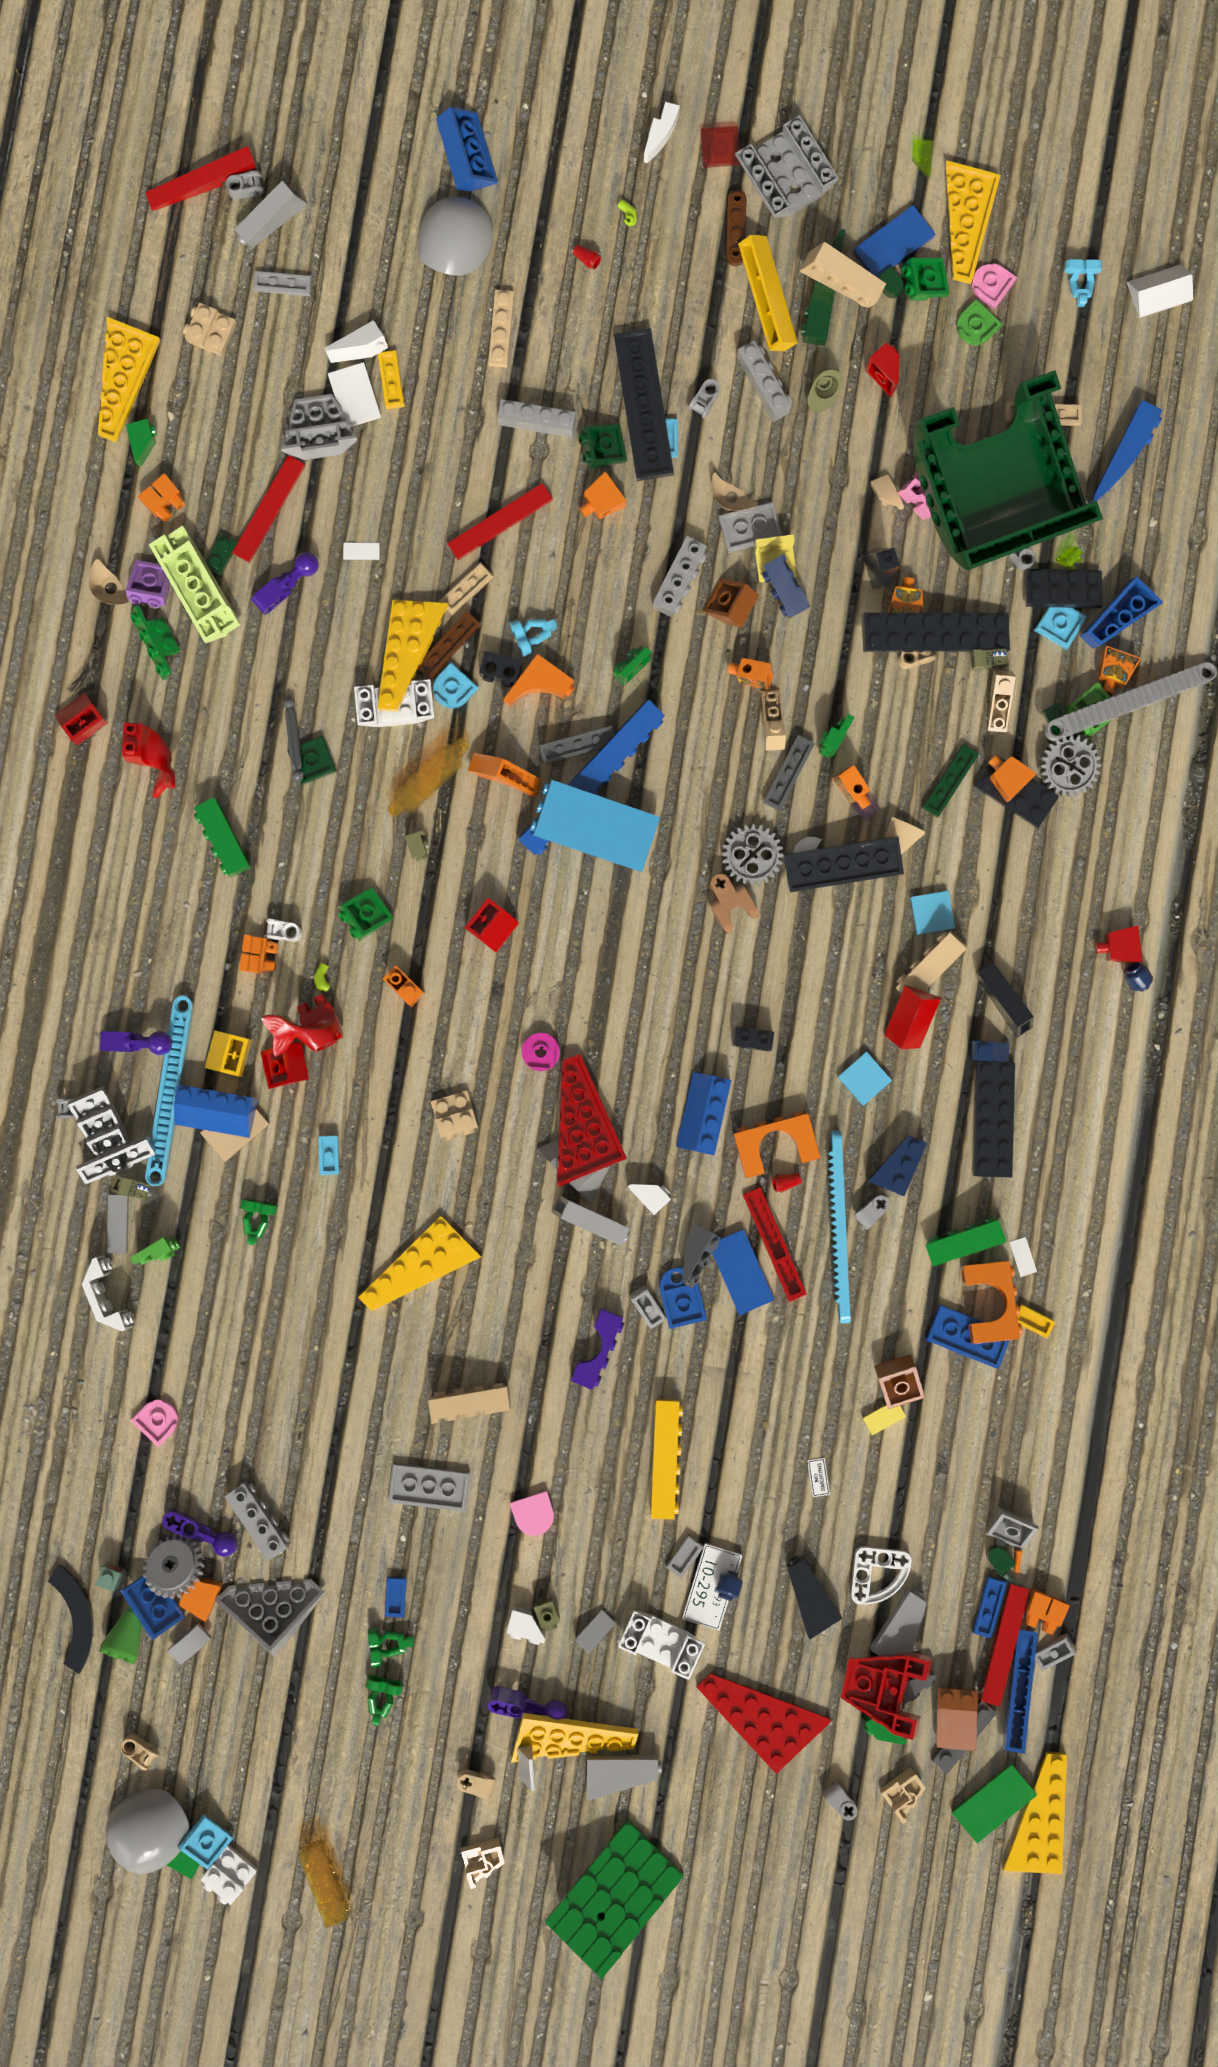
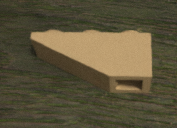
M995 669L993 671L988 731L1007 732L1016 678L1013 671Z
M780 690L761 691L766 751L785 749L786 733Z

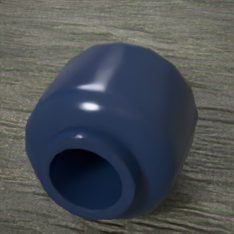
M1138 962L1129 965L1124 974L1125 980L1133 991H1146L1153 982V976L1148 967Z
M728 1570L727 1573L719 1575L715 1586L718 1597L728 1601H733V1599L739 1597L743 1581L738 1577V1573Z

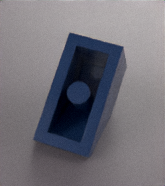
M971 1041L970 1061L1009 1062V1043Z

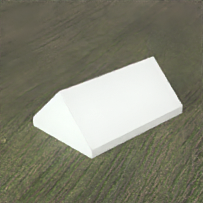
M1182 265L1127 282L1139 318L1193 300L1192 274Z

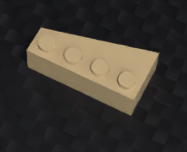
M826 242L821 243L808 253L800 269L801 273L867 308L877 303L886 285L885 282Z
M951 930L947 934L944 932L937 939L938 943L934 947L930 946L923 953L925 957L921 961L916 960L910 966L911 971L907 975L903 974L896 981L898 983L896 989L901 993L904 985L926 991L967 949V945Z
M503 1382L491 1384L492 1387L484 1388V1385L472 1387V1390L465 1391V1388L454 1389L453 1393L448 1394L445 1391L434 1392V1396H431L428 1400L431 1424L438 1423V1419L441 1418L451 1421L460 1418L462 1415L469 1418L478 1416L479 1413L486 1415L509 1411L511 1406L508 1385H503Z

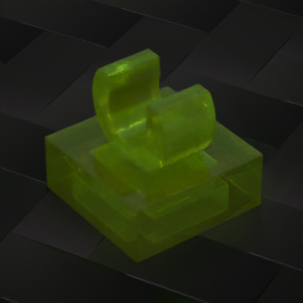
M1067 546L1056 561L1059 565L1075 570L1074 562H1082L1080 555L1083 552L1079 547Z

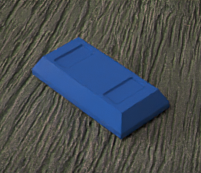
M387 1577L385 1617L404 1618L407 1578Z

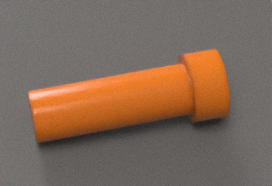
M1015 1550L1016 1564L1014 1565V1572H1020L1023 1551Z

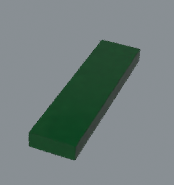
M963 744L922 808L938 818L977 759L979 753Z

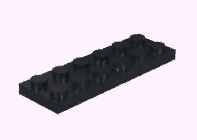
M899 836L784 854L790 893L904 874Z
M976 1061L973 1176L1012 1178L1015 1062Z

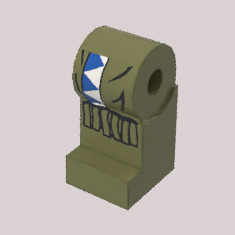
M973 650L971 653L972 671L1008 666L1007 650Z
M115 1174L110 1191L123 1196L147 1200L151 1185Z

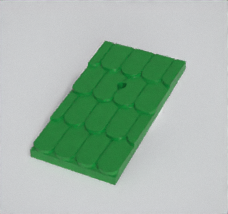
M627 1819L548 1915L545 1923L602 1980L637 1937L641 1929L664 1903L665 1899L680 1883L684 1874Z

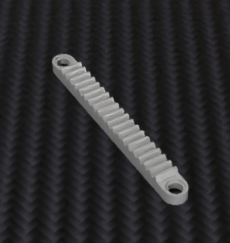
M1202 663L1102 702L1092 704L1089 707L1079 709L1076 712L1066 714L1046 725L1044 730L1045 736L1049 740L1056 741L1204 685L1216 677L1217 669L1212 663ZM1203 668L1210 671V677L1203 676ZM1051 726L1059 728V735H1054L1051 732Z

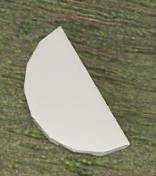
M806 837L795 845L792 853L816 849L822 839Z

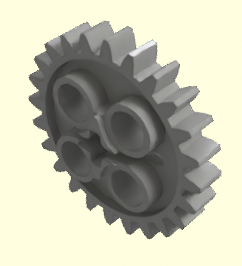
M1070 735L1067 739L1065 737L1060 739V741H1053L1054 745L1047 744L1050 750L1042 751L1046 756L1040 758L1044 764L1038 767L1044 768V771L1039 773V775H1045L1046 778L1042 782H1049L1048 789L1054 787L1053 792L1058 793L1060 791V796H1064L1066 793L1067 797H1072L1073 793L1075 796H1080V791L1086 793V787H1093L1091 781H1098L1094 775L1100 774L1096 768L1102 765L1096 763V761L1101 757L1094 755L1098 751L1097 749L1091 750L1093 743L1086 745L1087 738H1083L1080 741L1079 735L1075 736L1074 739L1073 735ZM1065 748L1070 750L1068 758L1063 754ZM1056 757L1060 758L1062 761L1066 763H1071L1072 767L1083 771L1084 775H1082L1075 769H1069L1068 765L1057 761ZM1082 757L1086 760L1084 767H1081L1079 762ZM1057 764L1061 769L1058 775L1054 772V767ZM1072 774H1075L1077 778L1074 784L1070 781Z
M752 824L751 829L745 825L744 831L738 827V834L731 832L733 839L726 838V842L729 845H723L722 847L727 850V852L721 854V856L727 857V859L722 861V864H728L725 871H732L729 877L737 876L735 882L743 879V885L749 881L752 887L754 881H756L758 886H760L762 879L768 883L767 876L774 878L773 871L779 872L776 865L783 864V862L778 860L784 857L783 854L779 853L783 847H777L780 839L774 841L773 838L776 834L769 835V828L765 832L762 831V825H760L759 829L755 828V824ZM751 837L756 838L758 845L750 846L748 839ZM762 843H765V846L757 852L756 859L751 858L743 867H740V864L748 858L749 851L753 853ZM737 850L742 851L744 858L736 859L734 852ZM768 851L771 854V859H762L761 852ZM749 864L756 865L757 872H748L747 866Z

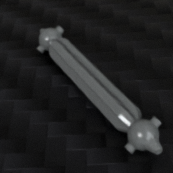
M287 694L283 707L286 708L285 719L290 761L294 771L291 778L296 781L297 785H300L304 772L301 771L302 762L296 713L293 709L295 700L291 699L290 695Z

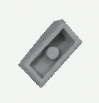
M645 1285L629 1294L630 1299L650 1329L666 1320L665 1315Z
M602 1609L575 1636V1641L589 1654L616 1622Z
M1066 1632L1038 1649L1035 1660L1042 1671L1075 1655L1077 1648Z

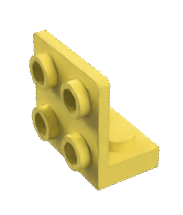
M794 535L755 540L754 550L760 583L765 582L761 575L763 566L783 554L786 557V563L790 570L792 569L796 578L797 573L793 552Z

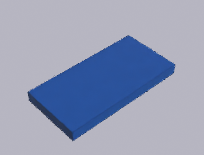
M912 205L854 248L853 253L868 272L878 277L890 267L894 268L924 246L936 234L914 205Z
M744 1229L719 1239V1245L712 1254L739 1316L774 1301Z
M939 1304L926 1340L996 1369H999L1010 1341L971 1344L968 1325L985 1322Z

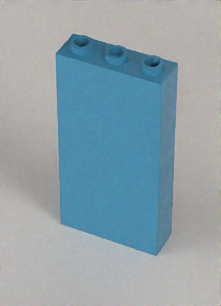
M549 780V783H545L542 794H545L543 801H539L536 812H538L537 819H533L530 827L533 836L639 872L643 871L660 820L659 816L554 780Z

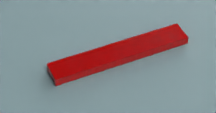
M288 455L234 548L233 555L250 564L306 467L304 463Z
M542 483L448 542L447 545L458 561L553 501V498Z

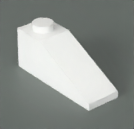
M373 320L324 349L330 362L333 363L373 357L387 349L388 346L383 334Z

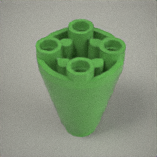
M130 1606L128 1610L124 1611L103 1640L99 1652L135 1664L139 1654L143 1626Z

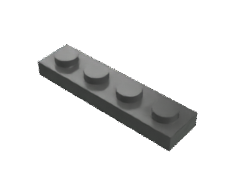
M608 726L538 745L542 762L546 764L604 748L606 742L615 735L613 727Z
M800 735L797 736L763 802L765 805L780 812L815 743Z
M981 1700L978 1701L977 1737L997 1714L995 1710ZM940 1748L931 1760L948 1774L967 1750Z

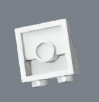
M228 1844L210 1869L202 1876V1886L209 1892L213 1890L217 1893V1898L221 1903H229L231 1905L258 1871V1868Z

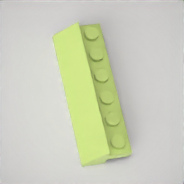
M181 526L169 535L164 534L149 544L205 643L228 636L227 633L241 625L185 526Z

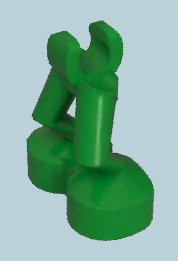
M241 1198L240 1208L247 1211L242 1218L244 1235L248 1236L247 1244L253 1246L257 1243L258 1238L263 1237L269 1223L268 1215H275L278 1205ZM255 1212L261 1214V1222L257 1230L252 1229L250 1218Z
M377 1627L368 1628L372 1667L381 1666L383 1657H393L405 1653L406 1648L413 1647L414 1645L413 1636L404 1637V1633L388 1630L380 1636ZM387 1638L398 1641V1646L390 1650H382L380 1648L381 1643Z
M367 1675L365 1687L372 1690L368 1696V1713L373 1715L372 1724L378 1726L381 1717L386 1718L394 1704L393 1695L398 1696L402 1694L404 1683L393 1679L386 1680L384 1677ZM379 1691L386 1693V1703L382 1708L377 1707L375 1701Z

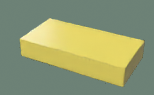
M884 1405L862 1418L870 1433L874 1435L905 1418L906 1415L901 1406L888 1409L887 1405Z

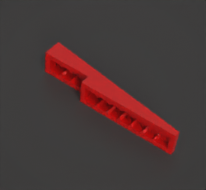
M246 146L145 192L153 212L223 186L222 182L227 181L229 176L257 169L249 147Z
M759 1187L743 1194L788 1302L790 1303L806 1296L807 1293L761 1188Z
M1013 1583L1009 1585L989 1653L990 1660L979 1694L982 1702L999 1707L1001 1705L1030 1590L1027 1587Z

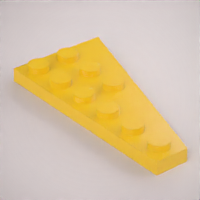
M946 160L945 170L952 279L971 284L1001 175Z
M107 317L98 435L117 443L161 340L157 336Z
M392 600L377 707L379 711L398 712L408 692L407 689L410 682L414 679L415 672L419 664L421 665L434 639L435 631L440 626L441 619L449 608L448 603Z
M440 1216L358 1298L373 1311L482 1256Z
M523 1713L511 1755V1763L518 1762L517 1748L524 1746L532 1747L533 1760L541 1756H547L548 1758L579 1755V1752L586 1751L594 1754L597 1753V1750L608 1749L610 1752L634 1749L638 1737V1729L570 1719L556 1720L549 1716Z
M1045 1753L1038 1772V1778L1033 1787L1037 1792V1796L1025 1806L1016 1830L1015 1839L1010 1846L1007 1860L1004 1862L1003 1871L1062 1874L1067 1769L1066 1753Z

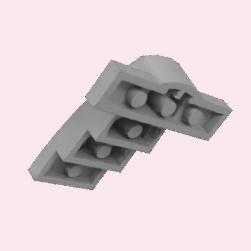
M104 1087L68 1101L67 1105L77 1119V1126L86 1137L87 1145L96 1155V1158L77 1165L76 1170L85 1185L107 1175L112 1176L124 1173L135 1163L156 1155V1150L147 1136L130 1143L124 1125Z

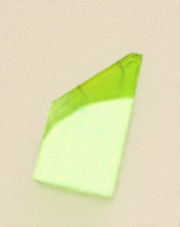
M914 140L912 161L926 177L931 175L932 141Z

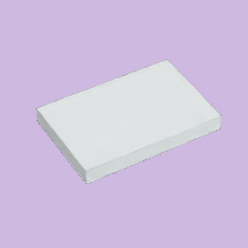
M364 362L328 373L336 401L350 427L381 418Z

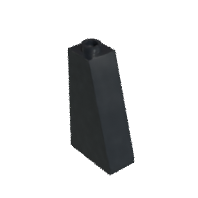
M880 547L863 552L862 556L872 589L890 585L900 567L895 548Z
M994 963L982 966L977 973L978 981L1015 1037H1020L1033 1028L1034 1016Z
M803 1555L800 1557L795 1556L788 1561L789 1564L786 1567L806 1634L811 1640L843 1618Z

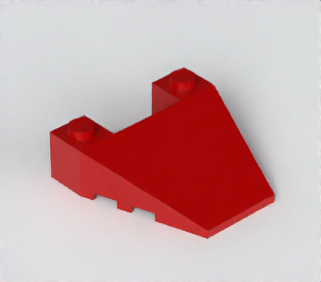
M914 1652L849 1658L841 1698L860 1712L867 1714L876 1723H880L892 1734L913 1740L917 1736L921 1716L902 1711L908 1679L912 1677L926 1681L930 1676L933 1658Z

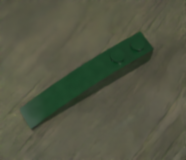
M841 229L831 245L839 252H842L844 229ZM818 281L815 282L809 306H805L804 317L807 318L806 324H802L801 335L804 336L803 343L825 346L835 290Z

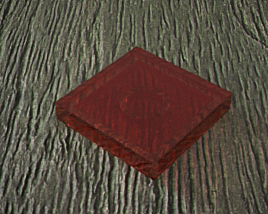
M738 126L700 129L703 168L741 165L735 156V153L740 150Z

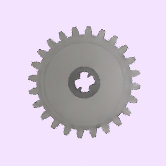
M173 1535L171 1539L167 1536L166 1542L159 1540L160 1545H153V1552L148 1551L150 1557L144 1560L147 1562V1566L143 1567L147 1573L143 1574V1577L147 1579L145 1583L150 1586L149 1589L156 1595L174 1599L175 1594L178 1597H182V1592L188 1594L190 1587L195 1588L194 1583L200 1582L198 1576L203 1575L200 1568L205 1567V1565L200 1562L204 1560V1557L199 1555L202 1553V1550L197 1548L198 1545L190 1538L186 1539L183 1536L179 1538Z

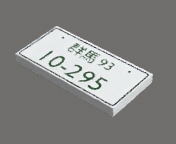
M708 1543L704 1544L682 1619L720 1630L728 1600L718 1597L715 1586L721 1573H727L728 1570L737 1573L742 1554Z

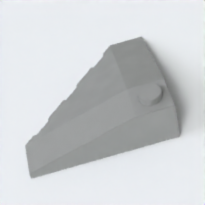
M311 1579L303 1580V1583L292 1584V1581L276 1582V1585L265 1586L264 1583L249 1584V1587L237 1588V1585L228 1586L215 1601L274 1657L290 1640L325 1594V1591Z

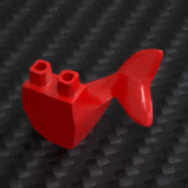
M123 723L122 757L126 762L135 765L159 769V774L152 791V797L157 799L166 788H175V772L171 767L172 755L169 746L150 727L142 723Z
M322 994L313 998L317 1008L312 1011L307 1003L297 1006L301 1026L293 1024L280 1015L270 1014L262 1016L263 1024L274 1036L273 1052L275 1057L283 1054L295 1038H299L314 1052H320L337 1043L339 1038H343L339 1017L330 1002Z

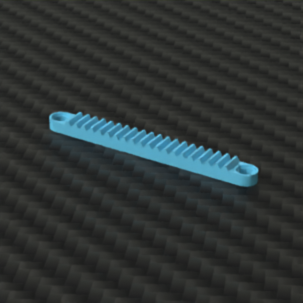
M186 996L177 997L172 1005L168 1034L172 1038L173 1045L171 1050L164 1055L151 1143L156 1150V1155L148 1158L145 1179L151 1186H160L165 1182L171 1157L170 1152L172 1150L171 1146L175 1129L174 1100L177 1086L181 1085L183 1081V1070L185 1068L194 1008L192 1000ZM182 1000H186L188 1003V1008L185 1011H180L178 1008V1004ZM154 1171H158L161 1174V1179L158 1182H153L151 1179V1174Z
M831 1130V1151L827 1152L831 1159L827 1161L832 1165L828 1168L832 1172V1174L828 1175V1178L832 1179L829 1186L833 1187L829 1191L833 1195L829 1199V1201L833 1202L830 1209L834 1210L830 1214L834 1218L830 1224L834 1225L831 1232L835 1233L831 1237L835 1241L831 1247L835 1248L832 1255L836 1256L832 1260L836 1266L832 1269L837 1273L833 1275V1278L837 1279L833 1283L837 1287L834 1294L838 1295V1297L834 1298V1301L838 1303L839 1323L841 1324L850 1323L843 1150L841 1130Z

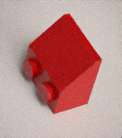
M886 342L869 358L865 371L891 398L894 396L899 383L900 356L897 349Z
M301 1042L292 1043L283 1054L276 1057L273 1048L260 1052L268 1089L309 1080Z

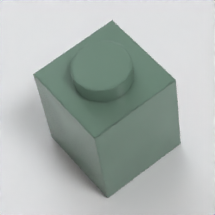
M107 1562L102 1566L95 1585L114 1592L120 1585L125 1569Z

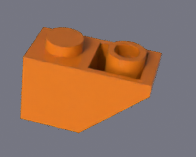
M396 965L382 978L410 1007L425 994Z

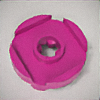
M535 1033L523 1043L521 1053L524 1062L531 1069L547 1071L558 1062L560 1048L556 1040L549 1034ZM540 1047H543V1050L546 1051V1055L544 1054L542 1058H539V1055L535 1053Z

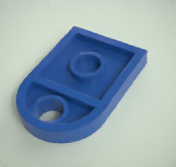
M682 1267L672 1268L665 1272L660 1280L659 1287L669 1329L707 1320L698 1283L693 1288L682 1283V1280L679 1283H674L671 1280V1275L674 1272H679L683 1279Z

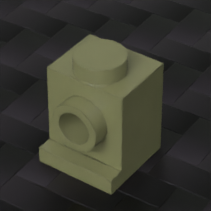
M423 830L405 836L413 860L417 859V862L428 859L426 851L430 850L427 840L422 839L426 837Z
M553 1597L534 1603V1610L541 1629L546 1628V1631L557 1628L560 1618ZM550 1614L551 1618L546 1620L544 1619V1615Z

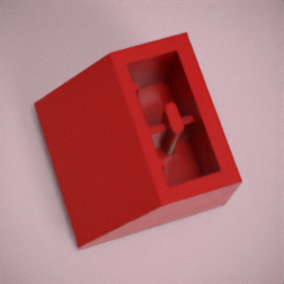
M83 693L55 714L62 729L77 746L108 724L86 693Z
M487 898L465 926V929L497 953L519 922L490 898Z

